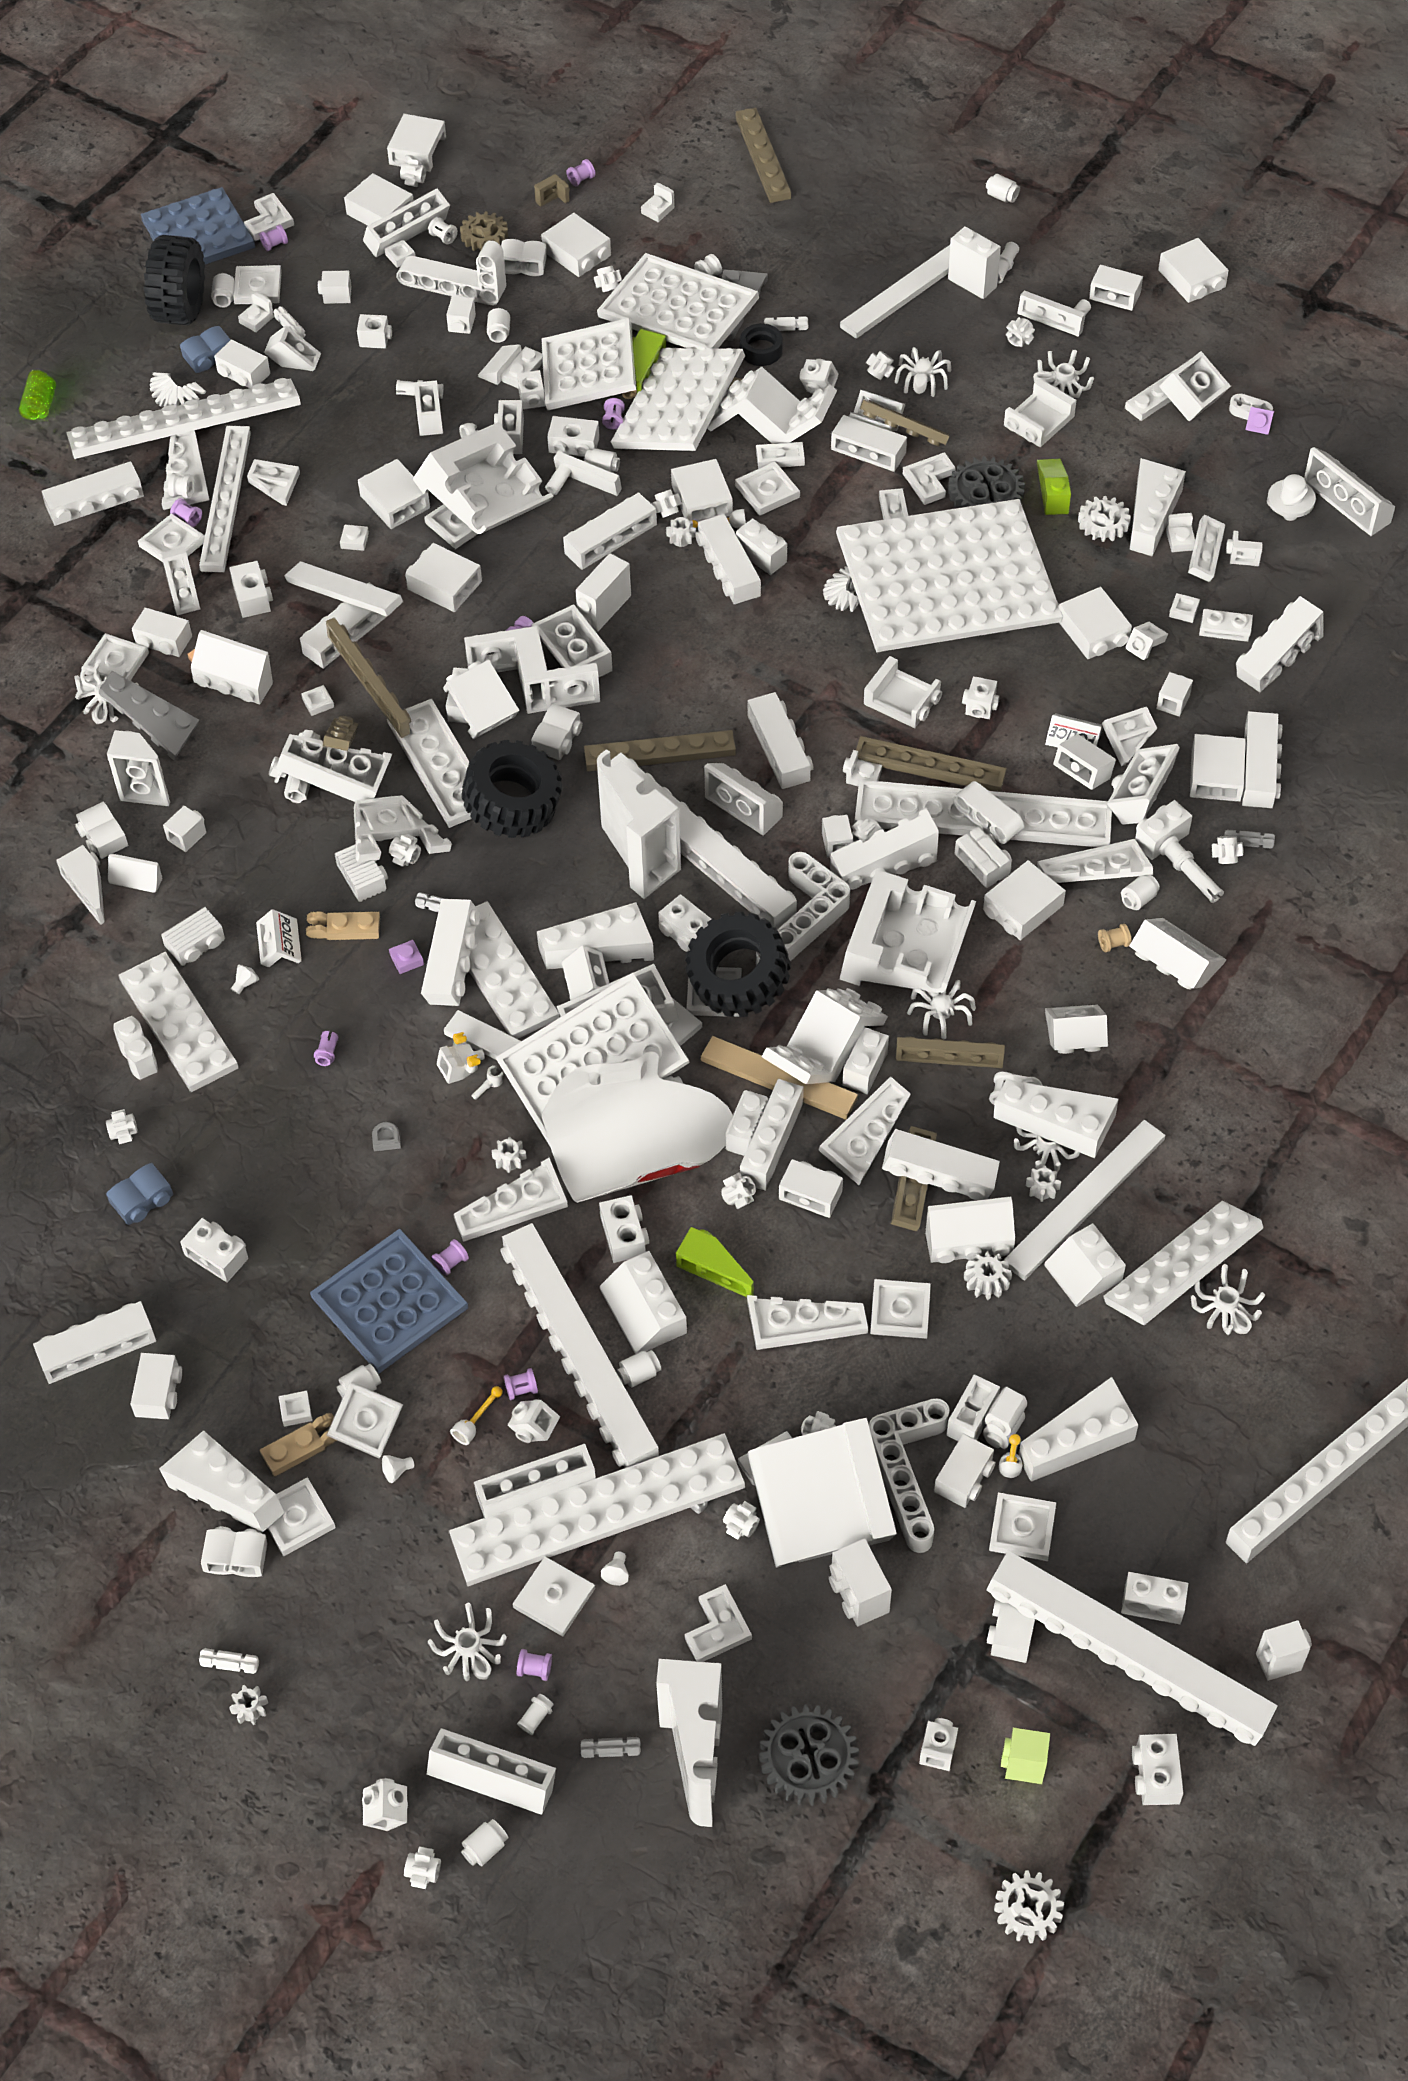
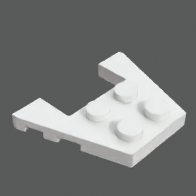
M402 795L355 800L354 822L356 858L358 862L379 860L381 851L376 841L394 839L397 836L401 837V835L420 836L429 854L449 852L452 843L447 838H441L438 835V829L433 824L428 825L422 819L423 815Z

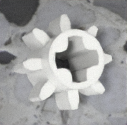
M408 159V163L402 164L400 178L405 180V185L418 187V182H424L426 167L421 166L422 161Z
M613 266L598 269V276L594 277L596 288L602 287L603 292L614 290L618 286V282L622 281L620 271H614Z
M1018 317L1016 321L1012 320L1006 327L1009 330L1006 333L1008 341L1014 346L1023 347L1025 343L1029 345L1034 338L1032 334L1035 329H1033L1032 323L1027 319H1020Z
M879 351L877 355L872 353L866 362L870 365L867 371L880 380L883 376L888 378L895 368L891 365L894 360L882 351Z
M670 489L654 495L656 502L651 504L656 508V513L661 512L662 518L679 512L677 506L682 504L679 493L673 495Z
M684 517L671 520V527H666V535L670 537V544L674 543L676 546L684 547L692 544V538L696 537V528L693 527V521H689Z
M865 818L863 821L859 819L852 826L854 830L852 832L853 842L860 839L864 842L868 841L875 832L881 830L880 825L873 819L867 820Z
M409 834L395 837L389 847V853L391 856H394L392 862L402 867L404 865L408 866L409 863L414 864L421 853V847L416 844L418 839Z
M1237 836L1217 837L1218 843L1212 844V857H1218V863L1220 864L1237 863L1238 856H1243V842H1237Z
M125 1109L112 1112V1119L106 1120L110 1139L118 1138L119 1144L131 1142L133 1139L132 1134L138 1133L133 1113L126 1115Z
M511 1137L503 1141L498 1140V1150H492V1157L496 1160V1168L502 1167L508 1173L516 1168L521 1169V1160L527 1159L526 1151L522 1150V1141L516 1142Z
M1046 1166L1038 1170L1033 1168L1031 1177H1028L1026 1180V1186L1031 1187L1029 1196H1035L1041 1202L1049 1197L1054 1199L1056 1190H1060L1061 1181L1056 1180L1057 1171H1051Z
M737 1173L723 1180L726 1186L722 1188V1197L728 1205H735L737 1209H740L754 1201L752 1195L755 1194L756 1188L751 1178L748 1176L742 1177L741 1173Z
M817 1411L815 1417L809 1415L803 1421L801 1433L802 1435H807L836 1427L834 1424L835 1419L829 1418L828 1414Z
M746 1501L742 1505L739 1504V1506L735 1503L732 1504L723 1519V1522L727 1524L726 1528L728 1530L726 1533L737 1540L744 1535L750 1537L760 1521V1518L755 1516L757 1514L755 1512L756 1507Z
M243 1685L242 1690L238 1694L232 1693L231 1695L236 1704L231 1705L229 1708L232 1714H238L237 1719L240 1724L246 1720L251 1721L255 1725L256 1719L260 1716H266L265 1709L262 1706L268 1704L266 1696H260L261 1691L258 1686L252 1690L247 1689ZM251 1702L252 1706L247 1708L246 1703Z
M419 1846L418 1853L408 1854L404 1876L411 1878V1886L426 1889L427 1883H436L441 1859L434 1858V1849Z

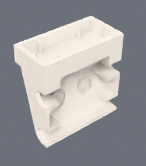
M499 422L430 452L413 478L423 494L430 491L477 534H482L539 507L554 497L552 493L545 496L541 495L539 485L542 480L526 458L518 461L515 460L513 450L516 445Z
M606 749L597 758L601 825L629 868L630 888L645 899L681 870L679 807L657 789H654L649 794L642 795L641 793L645 791L644 779L622 761L611 767L610 751Z
M876 869L846 950L840 980L860 986L861 981H868L931 992L945 991L976 901L971 900L969 906L963 907L955 902V894L927 885L923 886L922 891H913L907 886L908 879Z
M867 1418L846 1422L840 1426L748 1451L776 1568L792 1562H802L831 1555L832 1552L864 1538L868 1545L889 1541L897 1534Z
M659 1659L656 1683L660 1727L672 1728L691 1820L699 1826L712 1827V1802L715 1800L718 1765L717 1757H713L714 1746H719L722 1719L721 1663Z

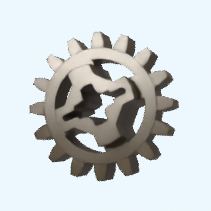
M485 211L484 214L480 215L479 212H476L475 217L469 215L468 221L463 220V226H460L461 241L465 242V247L472 246V251H475L477 248L481 251L487 241H495L500 244L508 237L507 222H503L502 216L496 218V213L488 215V212Z

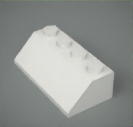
M1315 447L1310 449L1304 477L1306 484L1370 536L1391 523L1395 506L1389 500L1381 496L1327 452Z

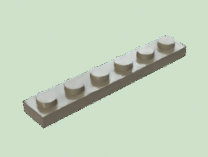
M757 108L736 111L737 123L769 202L773 203L791 199L790 188Z
M335 617L327 620L328 638L399 736L403 738L409 735V723H411L409 713L405 709L402 710L395 694L393 692L389 693L382 676L376 675L371 661L362 656L358 643L356 641L352 642L349 638L346 627L343 624L340 625Z
M732 730L584 746L587 772L597 771V758L606 749L610 751V760L622 753L628 759H633L638 766L736 756Z
M860 736L856 748L859 760L880 764L882 768L967 786L975 781L988 791L1001 792L1007 770L1004 767Z

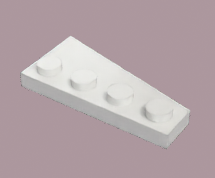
M890 1077L820 1145L819 1151L854 1182L860 1185L911 1094Z
M547 1158L534 1170L531 1171L529 1169L520 1174V1178L508 1185L505 1183L498 1187L497 1192L488 1197L483 1196L454 1213V1218L464 1242L566 1208L568 1204L550 1158Z

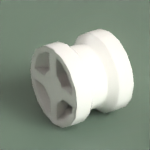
M709 254L704 260H699L694 264L695 270L712 276H718L722 272L721 263L714 254Z
M172 473L168 483L169 495L173 497L182 495L184 498H191L194 491L193 476L188 474L180 476L179 473Z

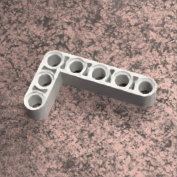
M487 241L476 259L477 270L416 256H407L397 272V279L406 286L448 296L474 298V302L496 305L506 288L503 248L495 241Z
M796 852L790 856L788 877L792 884L813 899L777 930L789 954L790 961L849 909L850 905L849 885L804 852ZM756 951V966H757V964H758V962H759V960H760V956H761V954H760L759 952H757V951Z
M937 1398L879 1414L873 1417L869 1423L884 1485L906 1543L912 1551L917 1553H924L932 1547L934 1525L903 1445L941 1434L947 1429L949 1406L945 1401ZM938 1414L942 1416V1418L933 1419L930 1417V1415ZM911 1422L915 1426L905 1427L903 1423ZM884 1430L888 1434L878 1435L875 1431ZM894 1455L897 1459L890 1461L885 1456ZM897 1480L905 1481L907 1485L898 1486L894 1482ZM914 1506L917 1510L908 1512L904 1507ZM921 1531L924 1532L927 1536L924 1538H918L914 1535V1533Z

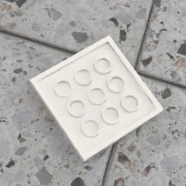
M629 318L542 338L544 393L547 410L636 390L632 327Z

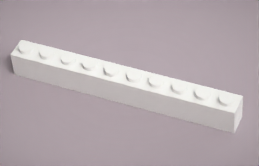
M620 753L611 760V767L622 761L644 779L645 791L641 793L642 795L649 794L654 789H657L679 807L680 853L749 912L757 914L760 920L765 918L777 930L796 914L797 900L792 892L786 891L778 885L774 877L768 876L760 869L756 862L747 859L738 847L728 843L719 831H714L702 817H697L691 812L684 802H679L673 797L672 793L666 787L660 786L651 774L642 771L633 759H628Z
M533 1223L502 1236L503 1248L500 1250L505 1262L513 1265L515 1269L512 1270L513 1276L519 1286L524 1285L526 1289L524 1294L531 1308L535 1306L539 1312L537 1319L542 1329H548L550 1332L549 1340L554 1351L561 1352L563 1356L561 1361L568 1375L572 1373L576 1379L574 1386L579 1396H585L589 1404L586 1406L593 1420L598 1419L602 1426L599 1428L601 1436L606 1444L610 1442L613 1446L614 1451H612L617 1465L627 1468L658 1457L659 1451L656 1442Z
M1408 1379L1230 1528L1226 1544L1246 1564L1408 1427Z
M1009 1550L987 1588V1591L996 1600L1009 1603L1018 1608L1022 1615L1028 1618H1035L1045 1624V1627L1051 1632L1061 1633L1068 1637L1077 1647L1094 1652L1103 1662L1116 1665L1125 1670L1126 1674L1132 1679L1144 1681L1152 1686L1153 1690L1158 1694L1175 1699L1184 1709L1197 1712L1206 1717L1210 1724L1219 1728L1223 1727L1232 1732L1243 1743H1250L1254 1746L1258 1743L1278 1706Z

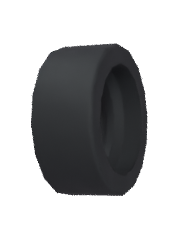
M763 323L753 324L745 328L740 336V349L744 351V360L754 366H767L777 362L782 356L783 351L781 332L775 326ZM765 340L774 345L767 349H755L749 344L754 341Z

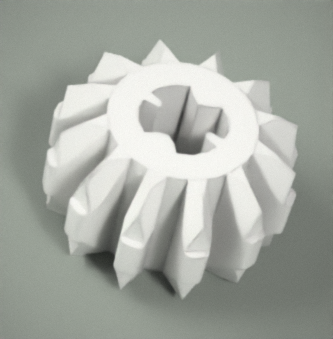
M988 1251L985 1253V1257L976 1253L974 1261L969 1260L967 1262L964 1279L967 1281L966 1287L968 1291L975 1290L976 1298L981 1294H985L987 1300L991 1298V1294L999 1298L1002 1295V1291L1009 1289L1012 1272L1008 1270V1261H1000V1254L993 1258L990 1257Z

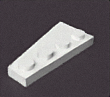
M195 430L172 435L168 452L169 462L166 467L167 477L164 482V497H162L163 510L170 509L178 498H183L188 505L209 501ZM172 473H179L180 476L187 474L193 476L194 491L191 498H184L182 495L177 497L169 495L168 483Z
M1135 839L1037 861L1038 869L1056 883L1153 875V866Z
M747 1295L756 1350L868 1333L863 1303L838 1301L814 1303L809 1299L785 1301L780 1297L757 1299V1296Z

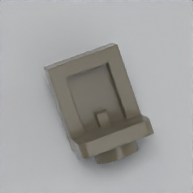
M556 174L534 185L535 201L540 207L556 198H560L564 203L569 202V185Z

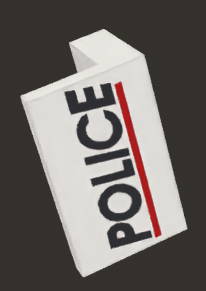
M1055 713L1052 715L1045 745L1058 747L1060 743L1078 734L1097 746L1103 726Z
M272 909L256 922L261 965L270 967L281 957L296 963L302 961L296 918Z

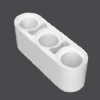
M971 782L953 797V802L961 813L986 833L992 834L995 840L1001 844L1007 843L1024 829V822L1021 817L978 782Z

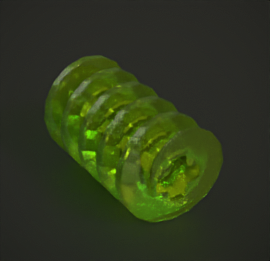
M40 370L29 372L19 407V413L23 418L36 420L44 419L48 416L56 388V382L52 377Z

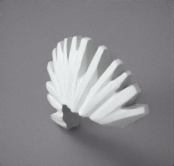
M153 372L155 377L150 380L152 382L150 384V391L154 392L152 397H157L155 402L160 407L167 405L177 406L180 403L182 405L186 400L198 401L199 398L196 394L206 393L196 382L189 383L183 387L177 386L171 379L170 373Z
M845 566V570H839L841 574L835 573L833 574L834 578L827 580V584L824 585L823 595L825 600H829L828 604L830 606L836 604L837 610L841 608V611H844L850 605V611L853 612L859 604V599L854 595L856 590L848 567Z

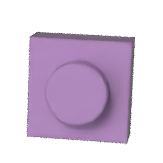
M1251 407L1245 430L1269 435L1274 411Z
M413 940L389 949L390 956L399 974L424 965L423 958Z

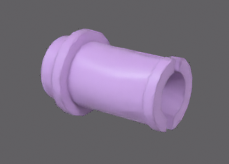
M329 1031L322 1032L319 1047L314 1052L315 1062L321 1066H329L335 1060L334 1050L338 1041V1035L332 1032L329 1041Z

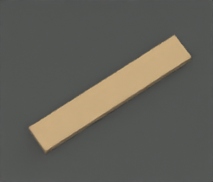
M712 1036L701 1055L702 1062L771 1090L774 1089L778 1079L803 1086V1103L847 1120L858 1100V1094L829 1082L805 1084L764 1059L761 1055Z

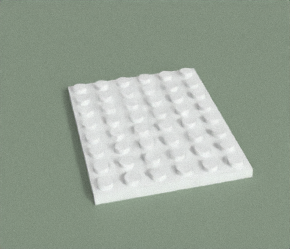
M1020 499L837 527L836 534L876 652L1059 623L1062 620V613Z

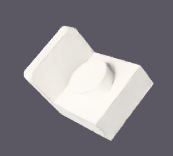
M656 183L654 185V195L641 206V214L660 222L675 208L674 191L660 183Z
M254 292L252 294L253 304L241 313L238 319L240 324L257 332L274 318L270 299Z
M1179 513L1168 516L1166 533L1171 552L1193 550L1195 537L1192 530V513Z
M1233 531L1232 539L1227 540L1226 554H1230V564L1259 566L1262 542L1239 541L1238 531Z
M1151 622L1144 623L1133 628L1126 649L1142 660L1148 658L1152 647L1165 642L1168 633Z
M853 750L851 757L846 758L843 766V772L846 773V783L859 786V780L879 781L882 765L859 760L858 751Z

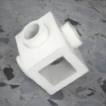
M806 359L804 368L800 371V381L807 392L814 394L819 388L824 389L830 384L834 387L839 374L832 361Z
M973 676L970 689H965L962 704H966L965 715L990 719L992 710H997L999 696L996 695L997 681Z
M542 1400L521 1401L514 1408L508 1426L516 1432V1437L523 1442L547 1441L560 1416Z
M384 1778L363 1789L364 1826L389 1831L407 1823V1786L396 1784L394 1780Z

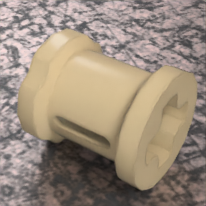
M1121 924L1119 928L1106 931L1102 929L1098 931L1099 943L1104 952H1109L1111 948L1122 945L1128 947L1131 944V934L1126 924Z

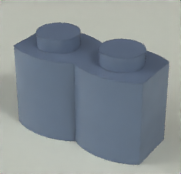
M220 326L211 327L200 336H193L180 344L182 356L195 373L208 370L216 363L215 355L231 339Z
M149 1163L134 1172L128 1179L117 1183L106 1195L110 1204L126 1224L130 1225L134 1222L142 1221L151 1209L167 1204L173 1195L170 1184L153 1163Z

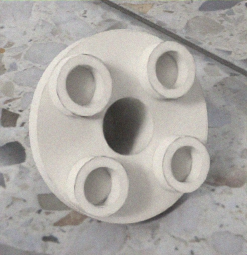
M1297 474L1288 475L1284 480L1273 484L1269 489L1267 504L1271 509L1288 521H1294L1297 517L1310 513L1316 501L1313 489L1306 484L1302 476Z

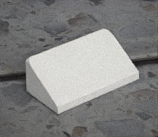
M521 345L502 346L478 374V377L498 385L502 381L501 374L521 352Z
M109 854L108 881L110 884L157 892L162 881L160 867L157 862Z

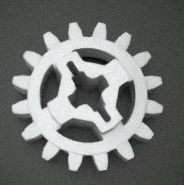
M1104 496L1103 500L1094 497V502L1087 500L1085 506L1080 508L1078 516L1080 530L1085 529V536L1092 534V540L1101 537L1102 542H1105L1106 538L1114 541L1115 535L1121 538L1123 537V532L1128 531L1131 515H1128L1129 508H1123V502L1115 503L1116 498H1112L1109 501L1107 496Z
M1027 1870L1022 1879L1014 1873L1012 1875V1884L1004 1880L1002 1882L1004 1891H997L996 1899L1000 1902L995 1904L994 1911L1002 1913L998 1917L997 1922L998 1924L1007 1923L1005 1930L1007 1935L1013 1930L1017 1932V1941H1020L1023 1935L1028 1936L1029 1943H1033L1035 1935H1038L1042 1941L1046 1940V1930L1054 1934L1057 1928L1054 1922L1061 1923L1063 1915L1057 1911L1063 1910L1064 1902L1056 1901L1060 1897L1061 1891L1060 1889L1051 1890L1052 1879L1047 1880L1045 1883L1042 1882V1873L1038 1872L1035 1878H1031L1029 1870ZM1015 1893L1017 1902L1008 1908V1900ZM1024 1902H1027L1029 1906L1035 1905L1034 1912L1029 1907L1023 1908ZM1050 1906V1914L1044 1921L1041 1911L1046 1910Z

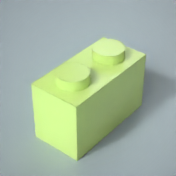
M1013 1728L1011 1738L1005 1737L1001 1767L1006 1768L1005 1779L1042 1784L1047 1765L1050 1733Z

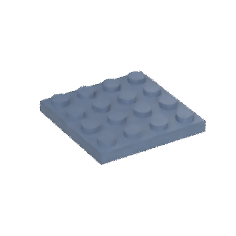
M223 187L141 214L142 222L153 241L160 235L194 238L202 247L201 251L204 255L203 261L205 264L255 248L252 236Z
M401 1229L395 1231L310 1292L311 1298L368 1363L374 1367L378 1374L468 1309V1303Z

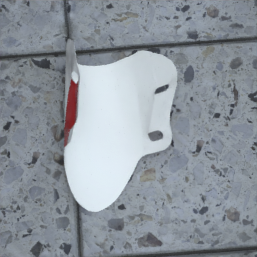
M651 1051L644 1053L637 1059L626 1062L591 1064L574 1069L554 1088L542 1112V1120L562 1180L572 1199L578 1203L700 1167L725 1147V1133L733 1117L732 1112L723 1101L710 1092L659 1078L657 1074L659 1055ZM646 1061V1072L641 1078V1068ZM590 1072L600 1073L601 1083L599 1085H592L589 1082ZM679 1090V1092H680L679 1094H675V1095H671V1096H670V1094H672V1093H674V1092H676V1091Z

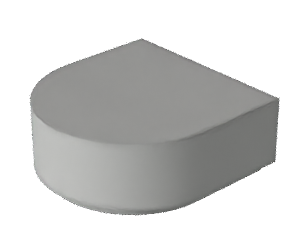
M383 1122L375 1126L372 1131L374 1151L401 1148L399 1129L395 1124Z

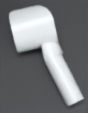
M496 1066L488 1068L487 1080L471 1095L475 1100L491 1086L498 1087L502 1084L503 1072L498 1076H494Z

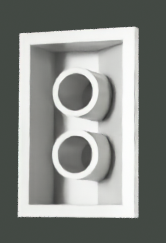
M574 604L532 624V627H538L540 639L563 668L596 663L598 678L612 671L611 651Z
M203 630L200 631L191 664L194 683L202 687L218 690L223 694L239 697L246 702L261 704L273 684L268 652Z
M115 730L107 756L120 801L169 806L170 800L158 755L140 733Z
M1178 744L1137 749L1107 802L1122 825L1139 823L1146 818L1150 807L1156 800L1160 789L1173 768L1180 748Z
M707 763L704 766L705 798L764 836L783 817V802L780 798L762 789L758 783L750 781L738 770L732 769L724 763Z
M1164 918L1145 919L1130 944V947L1136 950V956L1145 961L1151 960L1157 964L1156 968L1166 975L1172 974L1178 978L1177 982L1181 986L1190 990L1203 987L1226 961L1225 958Z
M1003 1197L928 1206L925 1234L931 1263H949L958 1259L974 1260L976 1253L984 1257L987 1251L990 1253V1256L1000 1254L1001 1257L1011 1253L1014 1250L1015 1244L1012 1198Z
M650 1251L624 1261L600 1285L604 1298L635 1354L643 1350H651L687 1333L686 1316Z

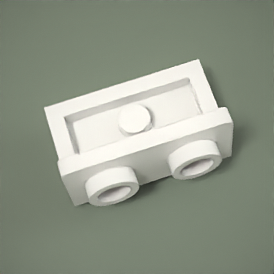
M860 390L855 410L850 412L849 417L889 431H897L898 427L893 428L884 423L885 419L877 416L876 419H872L863 415L864 410L860 409V406L865 398L903 414L905 404Z
M1204 609L1199 636L1248 642L1253 615Z

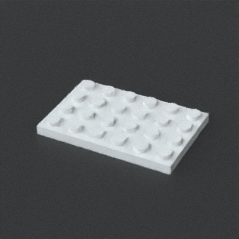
M645 253L598 308L597 313L598 317L611 322L629 318L632 329L636 331L643 329L666 335V341L684 348L718 349L759 299L758 291Z
M662 348L659 352L657 363H653L650 369V376L648 379L645 378L643 382V389L638 391L623 418V423L620 424L611 440L613 448L696 451L745 357L743 349L706 348L702 350L697 348Z
M633 973L496 1057V1060L548 1144L549 1141L542 1120V1112L554 1088L574 1069L591 1064L626 1062L637 1059L646 1052L654 1051L659 1055L657 1074L659 1078L665 1079L690 1063ZM646 1061L641 1068V1078L646 1072ZM595 1071L589 1073V1082L592 1085H599L601 1083L600 1073Z

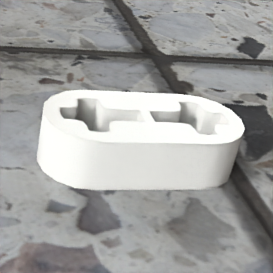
M1235 394L1230 400V413L1248 420L1251 407L1273 411V406L1269 402L1245 394Z

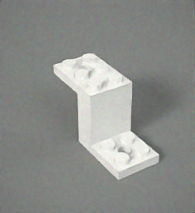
M760 367L754 372L752 370L749 371L741 381L736 380L725 393L707 429L712 431L739 414L772 444L790 443L822 423L837 390L830 384L824 389L819 388L812 397L799 401L763 367Z
M537 626L464 638L468 666L479 660L481 663L489 660L496 672L518 669L527 714L547 711L551 704L566 708L600 702L597 664H582L547 671Z
M829 988L827 990H816L786 1047L781 1045L767 1047L762 1057L805 1084L835 1082L864 1027L883 1026L888 1016L881 1012L882 1008L877 1004L869 1001L865 1003L860 1000V994L847 988L846 991L839 988L837 990Z

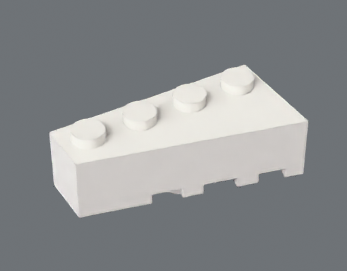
M289 734L276 770L355 802V800L375 798L392 754L385 752L382 755L371 753L370 749L365 748L360 750L349 748L348 751L323 746L322 740Z
M636 902L537 931L538 947L546 969L563 968L562 962L582 945L602 952L604 964L605 961L621 960V963L632 962L631 959L644 958V961L654 960L653 941Z

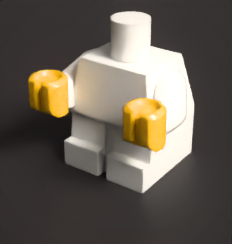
M464 1032L453 1035L454 1042L452 1047L444 1046L439 1050L437 1066L448 1084L463 1080L476 1072L478 1069L477 1065H480V1060L485 1058L482 1049L473 1051L469 1044H463L467 1040L466 1035L463 1036Z

